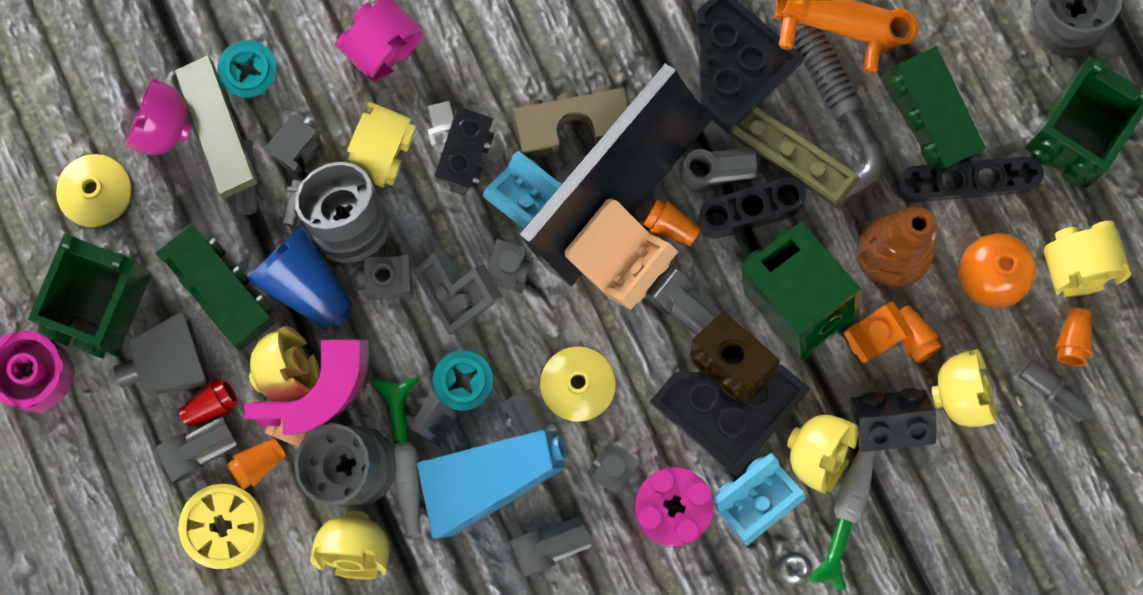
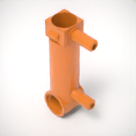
M777 0L774 17L783 21L779 46L785 50H790L794 47L797 24L799 23L866 42L863 70L866 73H876L878 71L880 53H891L911 43L917 37L919 31L916 17L906 9L897 8L890 11L856 0ZM891 26L895 29L896 36L892 33Z

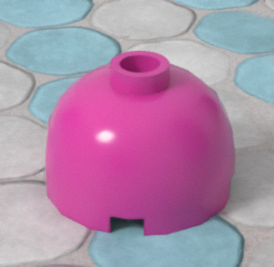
M152 78L143 95V102L139 111L137 110L125 147L143 154L162 155L171 151L178 140L186 141L193 122L187 120L188 106L185 98L178 90Z

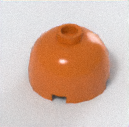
M994 233L978 238L965 249L960 261V267H958V278L962 290L971 301L977 304L981 303L986 307H992L991 309H1003L1016 304L1028 294L1036 277V262L1032 251L1022 240L1011 234Z

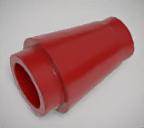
M224 378L217 382L211 380L187 401L184 406L178 409L179 415L186 426L191 428L232 413V408L238 405V398L231 385Z

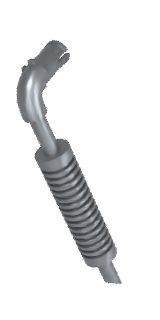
M799 23L797 24L794 46L796 45V50L804 56L803 63L807 64L806 69L810 71V76L814 77L812 80L814 83H817L816 87L820 90L821 96H824V102H828L827 107L831 109L830 113L834 120L837 122L845 119L861 148L859 154L863 164L853 169L859 175V181L842 201L841 204L864 192L866 195L871 194L869 190L880 181L884 173L885 157L879 142L873 141L858 114V111L865 105L860 96L856 95L858 92L856 89H853L854 85L850 82L849 76H846L847 72L842 70L844 67L839 63V58L835 57L837 54L834 50L832 51L833 47L829 44L828 38H825V32L821 29Z

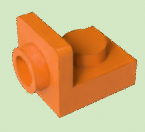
M891 301L859 323L849 327L843 333L848 340L852 352L859 357L862 363H866L913 334V331L895 303Z

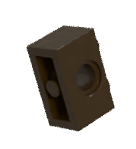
M724 311L710 322L691 342L690 356L696 368L704 374L710 373L719 381L721 389L732 399L738 398L745 405L777 375L780 359ZM734 356L741 362L731 365L726 363L723 358Z

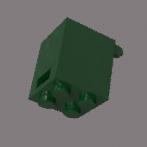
M1089 57L1069 78L1024 147V149L1031 153L1030 156L1038 160L1041 165L1047 167L1051 165L1063 173L1062 177L1068 183L1077 187L1083 186L1086 189L1109 170L1143 117V89L1106 67V60L1102 57H1099L1097 60Z
M802 222L793 228L788 226L782 229L774 237L771 245L763 251L760 249L755 250L743 262L741 273L744 294L801 360L811 357L813 350L844 326L850 327L854 323V319L860 315L861 288Z
M64 234L27 320L39 326L37 333L57 343L69 346L70 341L73 340L72 346L97 358L104 359L106 353L118 357L152 274L136 260L128 258L124 254L115 253L80 240L73 235ZM74 317L99 326L96 336L71 328Z

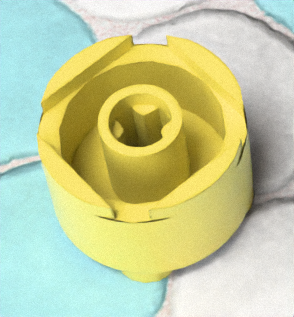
M369 101L367 104L368 113L363 112L347 151L350 152L348 160L365 170L372 184L384 188L385 184L393 186L402 160L397 159L400 150L408 151L416 126L410 124L411 118Z
M1103 221L1093 225L1091 229L1078 232L1077 227L1062 229L1055 233L1056 241L1045 245V259L1055 293L1058 296L1062 291L1064 297H1075L1105 290L1104 283L1114 279L1117 285L1127 280L1132 274L1119 230L1115 227L1114 221Z

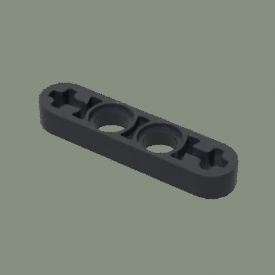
M1032 157L957 162L939 171H935L933 166L919 165L904 170L897 180L896 188L902 199L914 203L1022 194L1031 192L1041 183L1044 170L1038 160ZM1022 166L1025 167L1026 172L1033 173L1034 175L1028 183H1025L1022 177H1015L1008 181L1009 186L1005 185L1007 175L1018 173ZM982 169H991L997 174L998 183L995 187H985L980 183L978 176ZM930 173H934L933 184L921 186L918 193H914L912 187H906L905 183L911 179V176H915L917 182H928L931 179ZM944 173H956L961 179V187L955 191L946 189L941 181Z

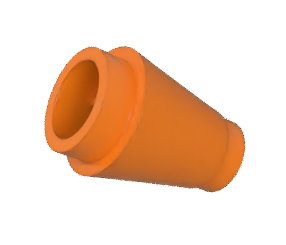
M657 198L652 203L642 222V225L649 228V233L685 244L689 247L700 231L699 226L695 225L693 221L668 200L662 202Z
M911 305L900 309V313L913 331V334L902 340L908 358L913 357L915 362L919 364L936 355L943 348L939 342L941 337L913 310Z
M1071 308L1054 348L1057 353L1056 359L1060 363L1081 367L1087 365L1088 359L1093 356L1091 311L1083 308Z
M273 437L269 441L233 455V460L227 463L226 466L238 485L244 490L250 485L254 488L280 460L286 457V454Z

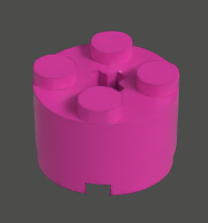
M378 0L374 6L367 2L355 12L353 20L356 23L336 40L335 46L366 77L374 83H378L394 72L390 66L399 59L404 62L412 54L423 37L424 33L421 31L423 27L395 0Z
M32 331L13 332L1 337L0 401L17 409L36 413L43 412L57 405L68 393L75 376L74 367L65 349L46 336ZM30 365L32 366L33 374L28 378V373L25 370Z
M671 467L658 470L644 481L637 492L634 501L635 519L642 533L655 544L664 547H680L689 544L705 532L712 519L713 499L710 488L698 475L687 469ZM673 498L679 500L678 506L683 508V513H677L671 518L667 516L668 509L663 507V502L669 503Z

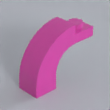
M321 340V371L314 388L297 401H254L244 403V419H257V426H281V419H283V435L313 430L318 426L332 422L353 403L364 383L368 367V340Z

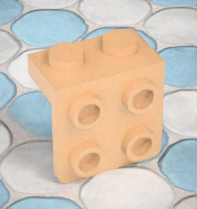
M608 199L604 202L565 250L566 258L603 294L629 310L645 297L649 287L660 274L668 269L671 260L678 253L669 242L651 235L614 199Z

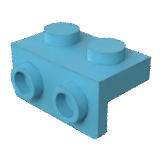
M517 151L513 155L508 167L485 189L483 197L521 228L525 229L563 183L556 181L541 169L534 160L527 158L520 151Z
M770 453L765 458L760 457L748 466L746 473L735 482L730 481L724 484L718 490L713 503L718 514L747 546L804 501L806 497L799 486L781 468L776 456Z

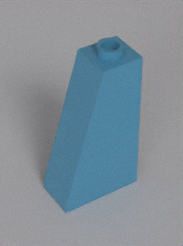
M542 430L418 462L417 466L432 539L448 538L457 535L566 469L564 459L567 457V450L564 440L561 436H558V432Z

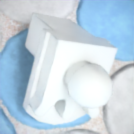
M449 101L428 106L433 128L428 130L435 153L442 152L453 120Z

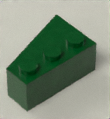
M937 46L894 66L879 76L920 144L924 160L929 166H933L935 171L947 168L986 149Z
M192 223L155 252L162 262H165L173 271L179 282L191 293L225 337L239 351H242L275 324L268 315L274 310L260 292L255 296L249 292L245 285L250 280L237 264L230 268L222 259L227 252L213 236L206 240Z

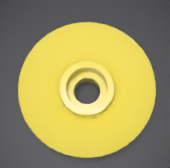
M98 154L86 155L71 162L62 172L57 183V201L62 212L74 223L89 228L103 227L116 221L127 209L132 194L131 181L126 170L114 159ZM90 182H95L97 184L96 190L91 194L85 193L86 185Z
M569 347L557 352L546 363L540 379L541 394L547 407L558 417L573 422L588 421L602 414L610 405L616 386L613 369L606 358L597 351L586 347ZM574 376H581L585 379V386L581 389H575L570 383L571 379Z

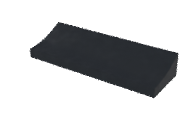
M666 63L662 66L519 234L542 265L571 287L583 273L566 258L565 250L604 202L608 199H614L633 215L712 121L701 111V104L685 85L676 69Z

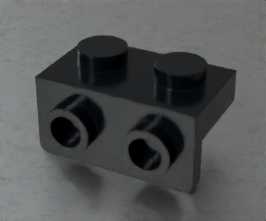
M458 107L455 111L434 175L437 179L451 183L450 191L464 196L471 187L476 188L483 170V167L478 166L482 152L488 153L494 133L489 131L493 118L463 107Z
M905 388L895 393L881 394L878 392H868L859 397H850L851 413L858 426L859 447L862 452L932 445L936 443V409L925 389Z

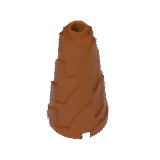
M911 205L900 212L883 214L870 222L860 234L856 248L857 260L865 276L876 285L887 286V289L908 287L921 279L930 267L937 243L938 229L933 214L928 209Z

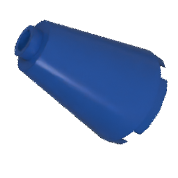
M302 226L294 231L248 277L253 285L325 330L330 325L337 330L352 315L348 310L352 304L350 298L308 231Z

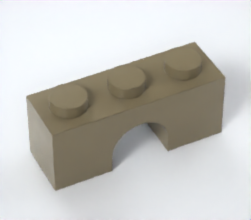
M607 85L594 89L593 94L578 96V93L571 92L559 95L556 101L542 103V100L536 99L521 103L520 108L514 109L521 153L530 159L559 154L558 132L565 124L570 122H580L588 126L592 131L596 145L628 108L624 88L615 89L614 86Z

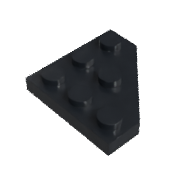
M708 0L697 10L696 30L701 111L727 134H730L802 64L804 56L795 48L790 50L780 48V36L738 0Z
M780 364L777 375L745 405L738 398L732 399L721 389L719 381L710 373L704 374L701 371L674 372L649 403L737 477L810 391V388Z

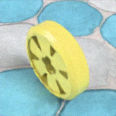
M215 484L196 492L185 504L179 519V536L185 551L197 563L213 569H231L246 563L259 550L266 530L264 512L256 498L246 490L230 484ZM223 516L225 521L232 522V529L227 530L228 535L222 537L221 533L213 531V524H218L217 518Z

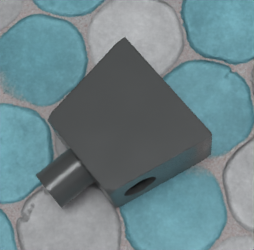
M183 312L131 339L128 342V346L133 360L113 367L117 382L121 388L140 381L144 392L150 396L201 388L211 381L191 320Z

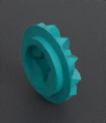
M244 40L232 44L222 53L218 62V77L223 87L235 97L252 99V97L259 94H265L271 84L275 83L278 67L274 55L265 45L257 41ZM254 59L253 67L260 76L248 75L246 79L242 80L243 74L235 64L238 66H248Z
M455 351L446 355L437 364L433 373L434 392L438 399L451 409L466 412L480 407L491 394L493 387L491 368L484 358L474 352ZM455 367L464 376L477 371L473 375L474 378L470 380L473 394L470 395L462 387L449 391L457 382L456 374L453 371Z

